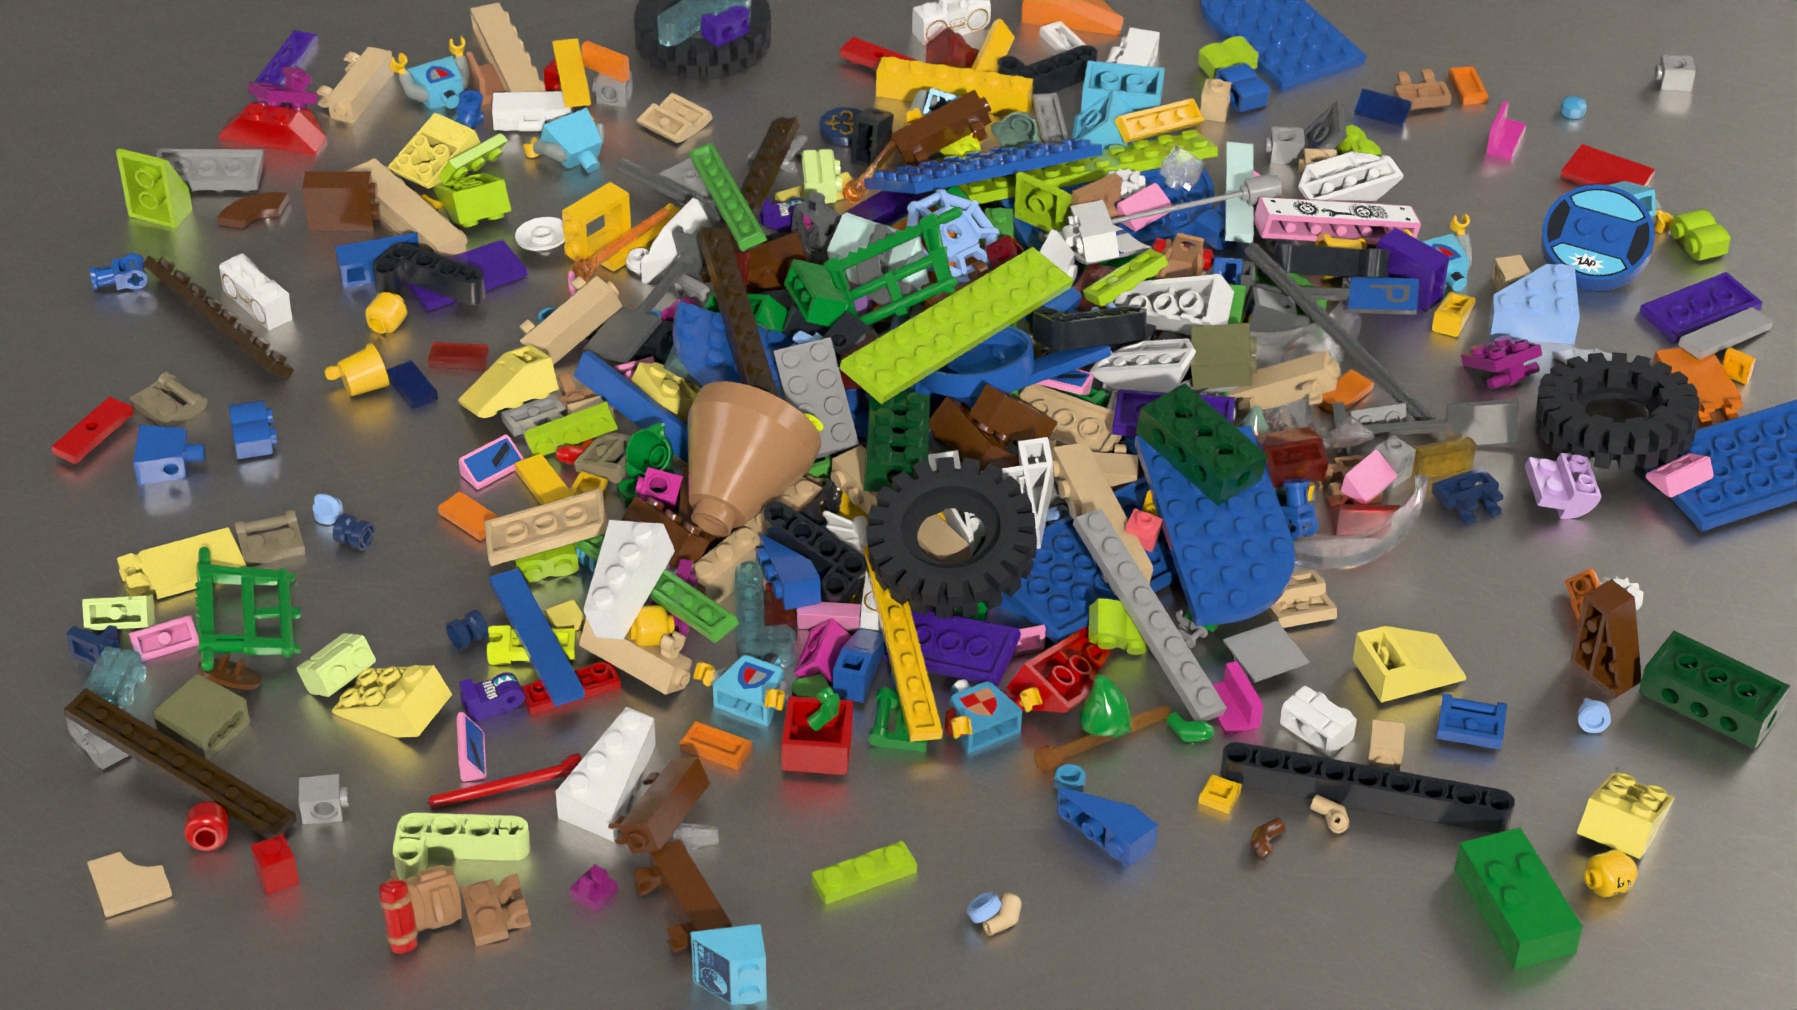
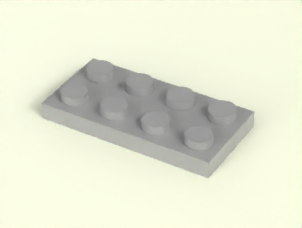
M157 149L155 156L168 160L190 191L258 190L265 161L264 150Z
M831 337L774 350V358L786 402L803 414L813 415L824 426L823 430L819 431L821 448L816 459L846 452L858 447L859 442Z

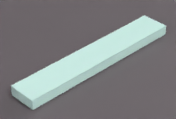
M1227 142L1225 194L1239 192L1240 185H1244V179L1253 177V144ZM1242 197L1225 200V240L1244 243L1253 242V205L1249 206L1247 201L1243 202Z

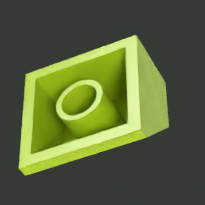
M1021 171L1016 173L1014 217L1046 232L1051 230L1059 231L1068 226L1067 217L1072 216V195Z

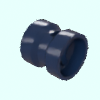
M347 513L342 514L337 519L333 529V539L341 544L349 543L354 549L359 551L367 550L375 536V525L366 520L357 521L355 516Z
M477 610L466 613L461 620L454 619L446 623L448 637L459 651L470 647L471 642L475 640L481 641L489 637L488 625Z

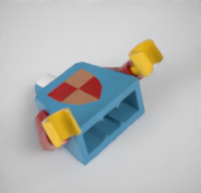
M959 680L952 687L953 695L950 697V708L945 713L944 732L947 736L954 737V739L960 738L968 754L1021 732L1022 711L1029 712L1033 709V705L1043 704L1039 690L1033 687L1022 691L1020 695H1014L997 688L992 682L986 681L972 687L967 680Z

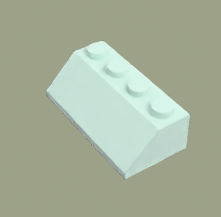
M850 213L843 214L827 249L828 259L831 260L837 257L843 259L848 256L849 252H857L859 247L866 248L870 235L874 233L875 226L879 223ZM889 227L890 230L895 234L897 229ZM921 237L914 238L892 249L888 272L924 257ZM856 265L845 270L848 281L860 284ZM927 269L897 282L913 284L918 290H921L922 285L929 283Z

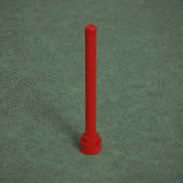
M580 753L567 756V760L561 761L560 765L432 795L428 799V805L431 808H438L562 777L566 780L581 762L582 758Z

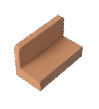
M466 52L471 74L470 82L474 90L482 94V105L493 103V93H506L493 64L478 66L472 52Z

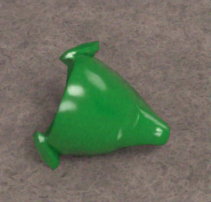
M656 423L646 429L639 430L629 438L625 454L627 459L626 472L631 478L641 474L646 475L648 467L665 472L671 466L674 451L671 442L665 435V423Z
M1096 675L1093 688L1087 696L1080 713L1081 727L1084 731L1098 736L1112 735V738H1119L1123 734H1129L1132 732L1130 726L1133 718L1127 699L1118 686L1107 676Z

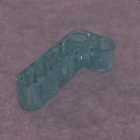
M682 0L658 16V41L665 46H675L701 30V16L708 13L715 16L722 12H727L733 6L746 7L749 10L750 20L751 0Z
M753 561L740 563L735 570L736 618L739 622V625L736 626L737 660L745 655L762 660L765 654L773 653L781 660V668L789 667L796 662L797 658L796 633L788 626H764L762 566Z

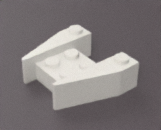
M1048 437L1018 441L1020 466L1002 468L1003 480L1011 475L1020 484L1021 494L1026 492L1032 503V513H1035L1037 549L1041 548L1054 484L1053 460ZM958 450L928 455L932 471L939 470L938 458L954 457V467L961 469ZM955 508L944 509L942 513L947 522L970 545V558L975 555L973 537L986 536L983 523L972 513L958 511Z

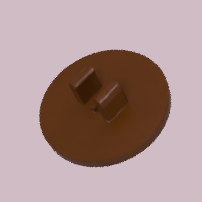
M227 653L221 659L214 658V667L208 672L201 668V661H199L198 672L217 684L243 690L256 689L260 686L261 677L255 671L245 666V659H241L237 663L229 661L231 654Z

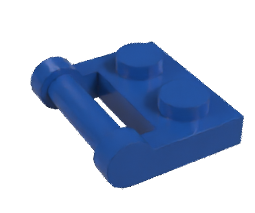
M1443 693L1437 739L1501 749L1507 703L1497 702V705L1453 698V694Z

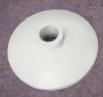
M539 217L529 220L516 230V242L520 247L532 251H542L557 247L565 242L562 227L563 220L555 217Z

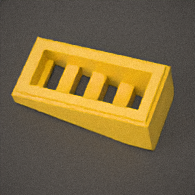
M1449 292L1434 312L1432 331L1457 337L1461 333L1474 307L1476 298Z

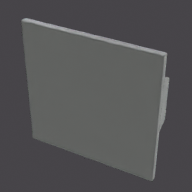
M1278 621L1223 639L1224 644L1234 656V662L1238 661L1247 678L1250 676L1254 683L1309 664V660Z

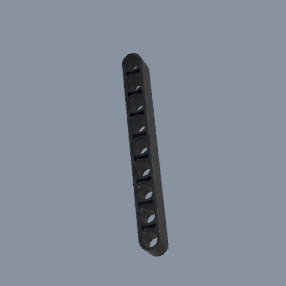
M1241 742L1227 744L1222 753L1220 777L1242 784L1244 788L1310 800L1319 795L1343 806L1490 833H1500L1509 829L1515 806V799L1512 794L1505 790Z

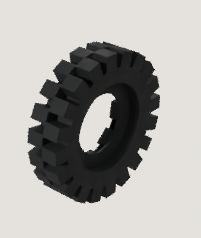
M639 0L636 5V11H634L635 44L637 51H640L641 58L645 62L650 61V66L658 71L666 68V73L675 77H679L686 70V79L699 80L701 72H706L708 79H718L722 69L728 76L740 73V66L747 70L755 66L756 59L762 60L767 54V49H770L771 9H769L767 0ZM733 6H744L749 10L748 33L719 47H716L705 38L683 36L676 30V27L680 25V21L686 18L688 21L701 20V16L708 13L715 16L722 12H727Z
M1601 352L1588 354V361L1586 362L1580 356L1567 359L1566 366L1558 363L1550 368V374L1545 373L1540 380L1536 407L1537 431L1540 430V437L1546 444L1553 443L1552 449L1557 453L1567 454L1571 452L1572 455L1578 454L1588 457V460L1594 457V467L1609 469L1611 461H1617L1619 470H1634L1635 460L1644 469L1658 466L1659 459L1665 463L1677 459L1678 452L1684 454L1690 448L1691 441L1694 442L1699 412L1698 391L1693 383L1688 384V377L1680 371L1671 373L1672 366L1660 361L1650 367L1651 358L1637 355L1633 362H1627V353L1612 352V360L1607 361ZM1597 399H1624L1644 405L1649 412V417L1647 420H1644L1643 417L1624 419V423L1612 422L1613 419L1597 414L1591 417L1585 414V406L1590 401Z
M954 457L938 458L939 470L932 471L928 461L913 465L914 477L911 478L904 470L893 477V489L886 486L881 489L876 496L877 506L871 505L867 517V545L872 571L876 573V580L884 591L890 588L891 598L903 606L910 599L911 609L914 612L927 615L931 606L936 607L937 618H952L954 607H961L964 618L978 615V603L983 602L988 610L1001 605L1002 592L1012 597L1021 588V578L1028 579L1033 569V558H1036L1035 513H1032V503L1027 493L1021 494L1020 484L1011 475L1003 480L1002 469L994 465L988 464L984 471L980 472L979 460L964 458L961 469L954 467ZM951 508L977 516L984 525L986 537L982 548L973 557L958 563H943L928 557L920 548L918 531L926 518L941 513L944 509Z

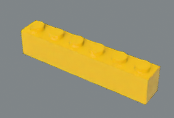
M882 57L876 71L877 97L913 102L918 91H930L931 87L959 96H963L975 89L980 98L985 97L992 110L988 112L989 114L1006 116L1014 111L1027 112L1029 114L1032 105L1033 79L1022 76H1009L996 72L976 71L970 68L962 69L943 64L935 65L921 61H908L896 57Z

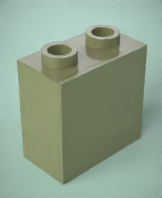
M1250 324L1193 326L1191 329V344L1196 351L1191 362L1193 389L1252 386V374L1257 373L1256 356H1252V354H1257L1256 337H1251Z
M198 673L153 711L156 729L208 761L250 724L245 698Z

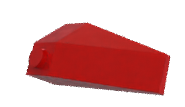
M1089 627L1082 628L1024 663L1006 688L1014 695H1020L1022 691L1028 688H1038L1043 704L1033 705L1032 711L1066 713L1086 699L1094 678L1107 659L1111 649H1101L1097 644L1089 642Z

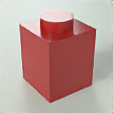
M283 834L250 845L255 872L267 895L299 883L295 857Z

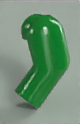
M825 687L817 694V699L822 703L821 708L807 718L809 725L815 731L821 729L839 712L840 697L838 693H834L831 687Z
M1178 712L1171 713L1166 719L1169 727L1184 742H1203L1210 740L1214 736L1213 726L1205 721H1186Z

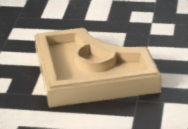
M121 852L87 862L105 918L172 897L171 888L162 865L152 867L138 866L127 861Z

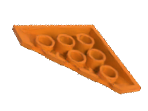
M1022 0L1021 22L1049 25L1062 21L1069 29L1119 36L1124 22V18L1119 13L1114 12L1103 0Z

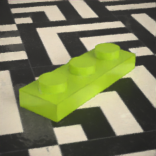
M501 133L449 160L438 177L444 184L454 179L456 181L461 180L470 170L475 172L483 167L487 161H496L503 154L502 148L508 140Z
M1148 249L1084 289L1083 292L1086 300L1101 307L1109 302H1113L1122 293L1133 290L1137 287L1138 283L1146 278L1157 275L1162 268L1169 265L1166 256Z
M606 401L526 430L524 434L533 455L541 453L545 456L556 452L560 446L575 445L614 431L618 427Z
M902 840L811 872V881L824 904L827 905L917 872V862Z

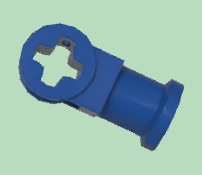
M468 90L459 97L460 103L457 107L455 122L476 130L478 124L484 120V113L481 110L483 96L478 91Z
M136 253L112 259L111 266L89 267L94 291L98 290L99 287L115 284L117 290L125 288L138 290L143 288L148 282V275L144 271L145 266H143L144 259ZM131 261L134 263V268H131ZM133 275H136L137 282H134Z
M1303 478L1284 480L1283 486L1286 487L1287 505L1281 506L1286 523L1292 524V526L1288 527L1292 540L1295 541L1300 536H1313L1317 532L1319 524L1315 515L1314 503H1308L1307 487L1310 486V480Z

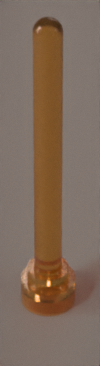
M893 138L858 179H852L844 186L842 193L848 202L858 203L865 196L864 178L874 177L873 172L879 171L895 152L897 146Z
M660 209L592 258L579 259L571 265V271L587 282L594 277L598 266L668 218V209Z
M1163 705L1133 717L1130 726L1132 732L1167 718L1171 714V709ZM1091 734L1058 748L1046 745L1034 751V760L1038 769L1046 774L1056 770L1063 759L1115 738H1112V735L1098 736Z

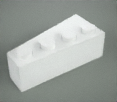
M1221 274L1148 280L1138 283L1137 287L1133 290L1124 292L1116 297L1114 305L1117 308L1127 306L1143 307L1147 309L1146 323L1155 325L1156 330L1191 335L1193 326L1228 324L1234 291Z
M609 520L583 609L595 637L623 640L675 552L664 524Z
M626 707L556 790L559 819L615 842L618 829H609L608 825L616 816H626L627 806L631 797L635 795L640 775H643L654 750L656 741L653 717Z

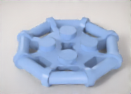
M938 189L936 193L917 202L912 201L908 205L907 210L909 213L906 226L918 225L919 217L922 219L932 213H936L939 216V214L947 210L960 207L963 209L961 217L946 224H940L943 246L948 247L949 263L954 262L956 266H950L951 275L956 278H969L968 274L976 270L972 267V264L966 267L965 260L972 256L978 261H984L988 269L991 270L992 267L986 249H981L978 241L980 238H984L986 240L985 247L997 241V238L1000 236L998 228H994L979 207L977 200L971 201L946 193L945 189ZM935 205L940 206V209L934 212L928 210ZM947 230H949L950 233L955 232L957 234L956 238H951L947 234ZM924 235L919 236L921 241L925 240ZM923 247V253H924V257H925V256H927V255H929V254H928V252L926 251V249ZM933 266L926 268L927 273L928 271L935 272Z

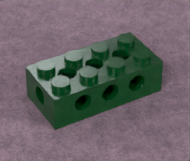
M1186 383L1141 407L1136 433L1217 506L1262 480L1268 455Z
M900 392L883 404L870 395L863 491L880 492L884 486L893 489V477L904 470L913 478V465L928 461L930 395L916 392Z
M1673 631L1646 664L1638 693L1744 745L1756 749L1782 714L1790 685L1681 633Z

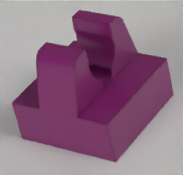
M596 864L570 887V897L596 912L618 892V882L611 879L607 871Z

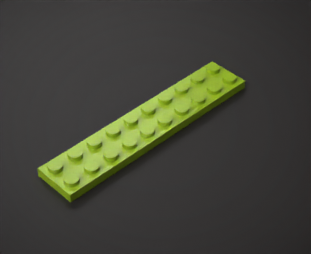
M1186 130L1182 132V135H1161L1157 137V140H1137L1133 144L1126 146L1121 144L1111 145L1109 149L1102 150L1103 155L1023 171V173L1061 188L1100 180L1107 176L1109 171L1116 172L1118 168L1122 170L1129 168L1132 172H1141L1218 156V146L1197 131ZM1016 173L956 186L971 201L977 200L979 204L1015 197Z
M1031 247L844 358L839 369L878 402L883 404L1035 309L1069 290L1074 279L1034 247Z

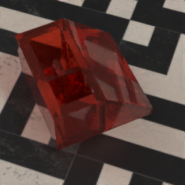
M947 27L926 44V63L971 69L979 50L968 45L960 33H955Z
M1311 426L1255 435L1259 448L1268 455L1265 466L1274 489L1284 487L1283 481L1287 479H1309L1310 483L1325 480L1329 461L1322 437Z

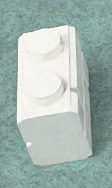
M1306 685L1297 691L1295 696H1291L1284 702L1280 718L1282 726L1331 758L1342 747L1344 748L1353 740L1357 719L1348 709L1336 706L1323 693L1315 692Z

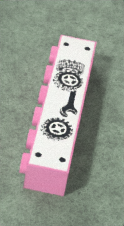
M1269 197L1259 198L1253 218L1261 238L1316 241L1320 233H1326L1334 238L1355 240L1363 238L1367 244H1377L1383 235H1387L1395 228L1401 231L1408 229L1412 237L1417 238L1421 222L1412 206Z

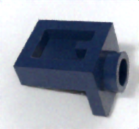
M111 625L100 636L92 631H86L76 626H73L66 633L70 656L100 668L111 658L115 657L120 649L117 628Z

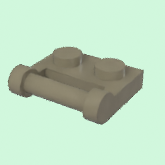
M168 371L163 372L159 376L158 381L129 397L130 404L135 410L157 426L177 427L202 412L207 406V399L201 394H194L180 384L176 376ZM171 390L186 401L187 404L181 405L167 395L166 392Z
M608 432L598 436L574 462L576 472L584 471L596 476L607 477L613 483L621 482L626 475V454L617 464L614 462L626 450L629 438L632 435Z
M294 509L287 510L285 514L245 523L243 520L234 522L241 554L247 567L306 554ZM288 526V528L247 536V534Z

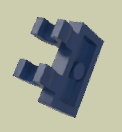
M1483 467L1432 483L1431 493L1447 509L1456 507L1458 515L1465 525L1476 522L1477 517L1471 510L1478 508V503L1475 501L1477 499L1482 500L1485 511L1491 517L1502 512L1501 507L1497 504L1498 501L1503 500L1504 496L1498 491L1499 483Z

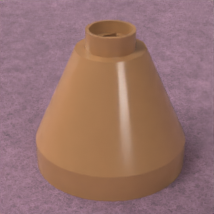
M726 381L713 382L703 386L699 390L688 413L689 503L694 509L691 515L692 522L698 528L711 535L719 537L729 536L733 528L744 526L766 508L767 505L798 482L811 470L821 448V437L813 423L788 402L759 388Z

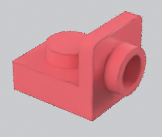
M1135 508L1126 524L1125 531L1136 535L1144 550L1153 552L1163 519Z

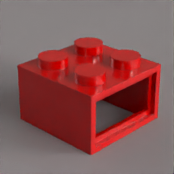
M789 696L782 738V770L847 775L853 732V701L840 700L838 714L821 729L815 731L809 725L807 718L820 709L822 703L817 698Z

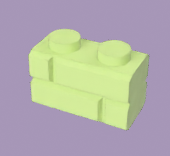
M832 149L819 150V152H816V150H803L802 178L805 201L809 200L810 194L819 192L824 194L825 203H835L837 201V192H842L840 160H834V151Z
M153 595L83 599L84 630L86 631L106 630L110 625L117 629L155 626Z
M343 633L314 654L310 660H306L298 666L297 671L310 694L330 697L374 664L376 659L363 635Z

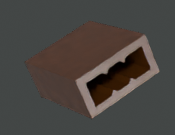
M371 171L305 172L302 191L308 232L374 231L375 220H380V205L375 204L374 199H377L378 190L377 183L372 182Z

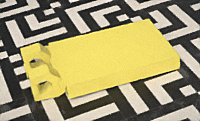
M229 527L142 550L136 555L130 553L117 558L120 568L118 569L122 581H125L127 584L128 596L155 594L157 599L196 589V565L198 563V552L202 547L210 549L211 564L237 568L241 566L247 567Z

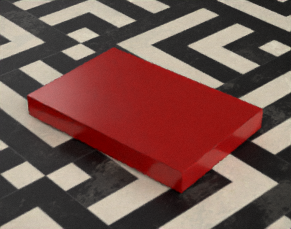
M1581 144L1561 170L1560 178L1582 186L1631 182L1647 187L1653 179L1656 169Z

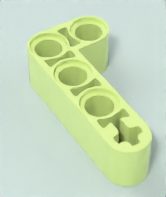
M408 813L399 819L393 844L396 874L398 878L404 880L418 875L419 870L427 869L429 858L521 860L531 850L528 823L525 819L518 816Z

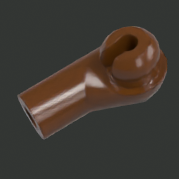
M1278 817L1257 827L1253 831L1250 845L1252 849L1255 848L1258 857L1262 858L1274 851L1270 840L1286 831L1284 822Z

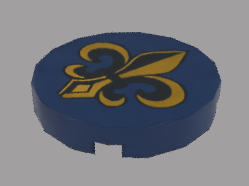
M848 107L827 111L821 116L819 122L821 136L824 139L825 137L829 138L830 142L836 145H852L854 117L862 111Z

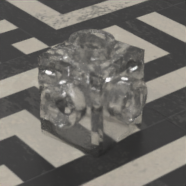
M1174 145L1170 154L1163 160L1159 174L1167 178L1164 183L1177 191L1182 187L1190 192L1191 188L1199 181L1200 173L1206 163Z

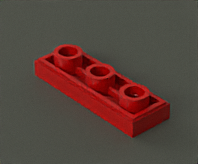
M852 37L840 48L841 57L850 60L852 63L870 67L874 71H877L882 57H896L902 60L918 61L856 37Z
M109 396L51 446L52 453L77 464L134 414L132 406Z
M607 661L596 662L574 670L584 689L585 698L583 699L621 688L620 678L613 665ZM540 680L521 686L525 695L524 703L530 715L557 708L554 707Z

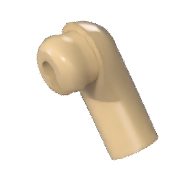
M1319 795L1314 797L1310 809L1326 817L1331 831L1335 833L1346 831L1350 822L1345 807Z
M1004 893L999 897L1002 906L998 914L983 922V928L988 936H992L1017 924L1021 910V901L1016 894Z

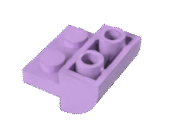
M1560 453L1556 461L1529 457L1524 465L1537 505L1557 509L1560 519H1572L1583 516L1594 509L1602 498L1588 457L1578 454Z

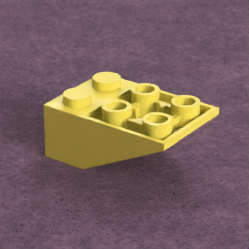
M434 113L390 163L388 168L391 172L429 189L443 182L438 175L449 160L481 143L475 130Z
M531 344L504 353L458 399L459 404L478 417L488 418L496 415L498 410L518 408L524 404V401L548 397L550 392L559 390L551 357Z
M640 362L630 381L685 424L688 423L689 410L699 390L703 387L684 366L673 367L660 363L649 364Z
M1382 626L1359 632L1356 635L1353 661L1380 703L1466 680V675L1438 634Z
M434 665L367 668L357 676V681L351 688L340 696V701L331 711L337 716L395 738L418 737L452 696V693Z
M1612 772L1589 797L1577 834L1640 859L1648 850L1674 797L1668 795L1667 791L1659 786H1646L1636 782V779L1629 774L1622 772L1615 774Z

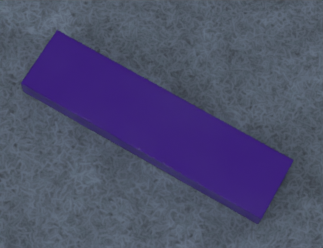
M294 30L254 82L285 84L286 77L283 76L282 69L286 66L299 68L318 43L317 34Z

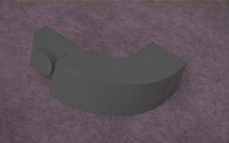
M876 224L874 233L870 235L869 243L876 244L878 239H886L887 234H895L887 225ZM892 249L856 265L861 285L877 279L888 272ZM898 282L903 297L919 291L913 284ZM888 286L868 294L880 308L893 302ZM913 306L907 308L909 315L902 317V319L910 320Z

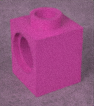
M648 467L645 478L639 476L635 494L640 495V498L647 501L648 497L661 501L665 505L663 509H669L674 512L683 476ZM657 487L661 488L664 492L655 493L651 489Z

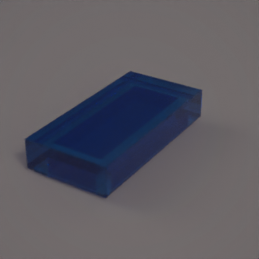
M1362 88L1354 113L1358 116L1404 128L1412 107V101Z
M412 360L386 369L389 381L412 409L438 399L437 390Z

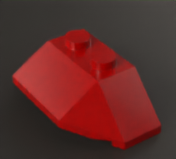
M266 101L247 104L228 120L218 134L219 139L313 156L318 155L327 141L311 109L284 104L282 106H273L266 104Z

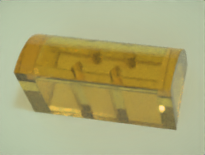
M1464 437L1413 446L1416 449L1412 472L1416 479L1420 480L1470 471L1473 467L1477 444L1471 437Z

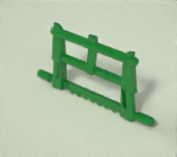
M954 207L939 214V216L936 213L929 214L920 219L918 225L906 226L904 231L897 230L895 235L887 234L886 239H878L876 244L868 243L866 248L859 247L857 252H849L846 258L840 259L837 257L826 261L823 265L832 277L834 287L840 288L849 303L847 311L865 324L871 325L895 313L899 319L909 315L907 308L942 292L947 294L955 293L953 287L958 284V280L951 275L947 255L948 247L943 246L940 224H946L961 217L962 209ZM924 235L929 255L899 269L889 271L883 276L851 290L845 270ZM933 266L938 282L903 297L897 281ZM888 286L893 302L859 317L854 301Z
M208 547L199 549L198 563L196 565L197 583H195L197 588L195 594L198 596L195 597V600L198 602L195 608L198 611L195 615L198 617L196 619L198 624L196 630L200 633L198 653H201V668L204 671L208 672L213 669L214 653L283 655L286 658L293 656L294 653L300 654V646L293 642L292 618H300V607H291L290 584L294 582L296 573H289L285 568L271 570L245 566L237 568L211 564L210 549ZM213 583L241 585L243 636L214 634ZM254 585H278L279 606L255 608ZM279 617L281 639L256 636V619Z

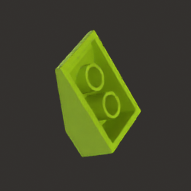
M119 148L116 154L129 217L177 229L193 210L187 185L168 160Z
M485 172L465 176L459 181L454 179L446 184L441 182L433 186L436 195L441 203H443L453 222L462 224L463 227L479 224L478 220L487 217L488 220H497L503 218L504 213L511 211L504 179Z

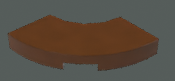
M269 192L242 198L227 206L217 216L218 225L244 229L249 223L257 219L279 217L289 202L288 193Z

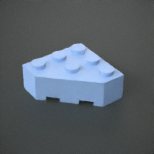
M1545 264L1495 293L1489 316L1490 338L1511 336V339L1515 340L1527 339L1528 341L1575 344L1580 320L1575 266Z

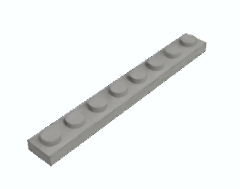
M1102 508L1075 517L1073 526L1194 721H1208L1223 715L1227 709Z

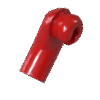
M594 440L583 441L580 446H560L556 451L557 460L574 465L576 459Z

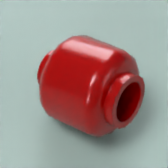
M205 801L194 805L186 815L184 835L187 843L199 851L208 852L217 850L224 845L228 838L230 820L227 811L215 802Z

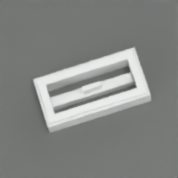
M1062 21L1042 26L1039 29V35L1059 54L1078 46L1086 45Z

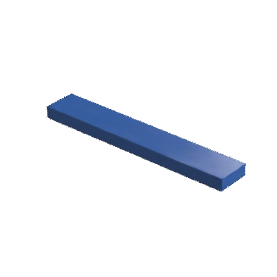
M1101 345L1061 350L1035 359V368L1032 374L1019 385L1005 390L1004 393L1014 392L1111 356V346ZM954 397V399L971 407L974 406L979 398Z
M591 351L583 352L573 376L641 429H646L656 423H665V435L672 444L674 454L688 464V426Z
M519 568L490 576V586L554 707L585 698L584 689Z

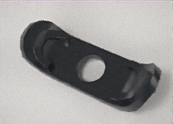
M828 478L823 480V489L805 508L797 511L818 526L827 523L825 516L823 517L820 513L821 501L824 502L826 510L834 514L839 512L840 505L842 504L838 496L839 491L836 490L837 486Z

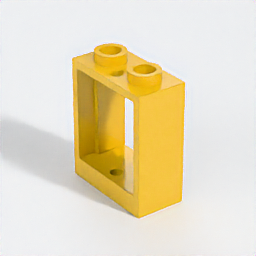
M609 182L562 210V227L565 238L564 250L569 258L584 266L594 260V253L631 229L628 192ZM604 214L605 227L587 237L586 224Z

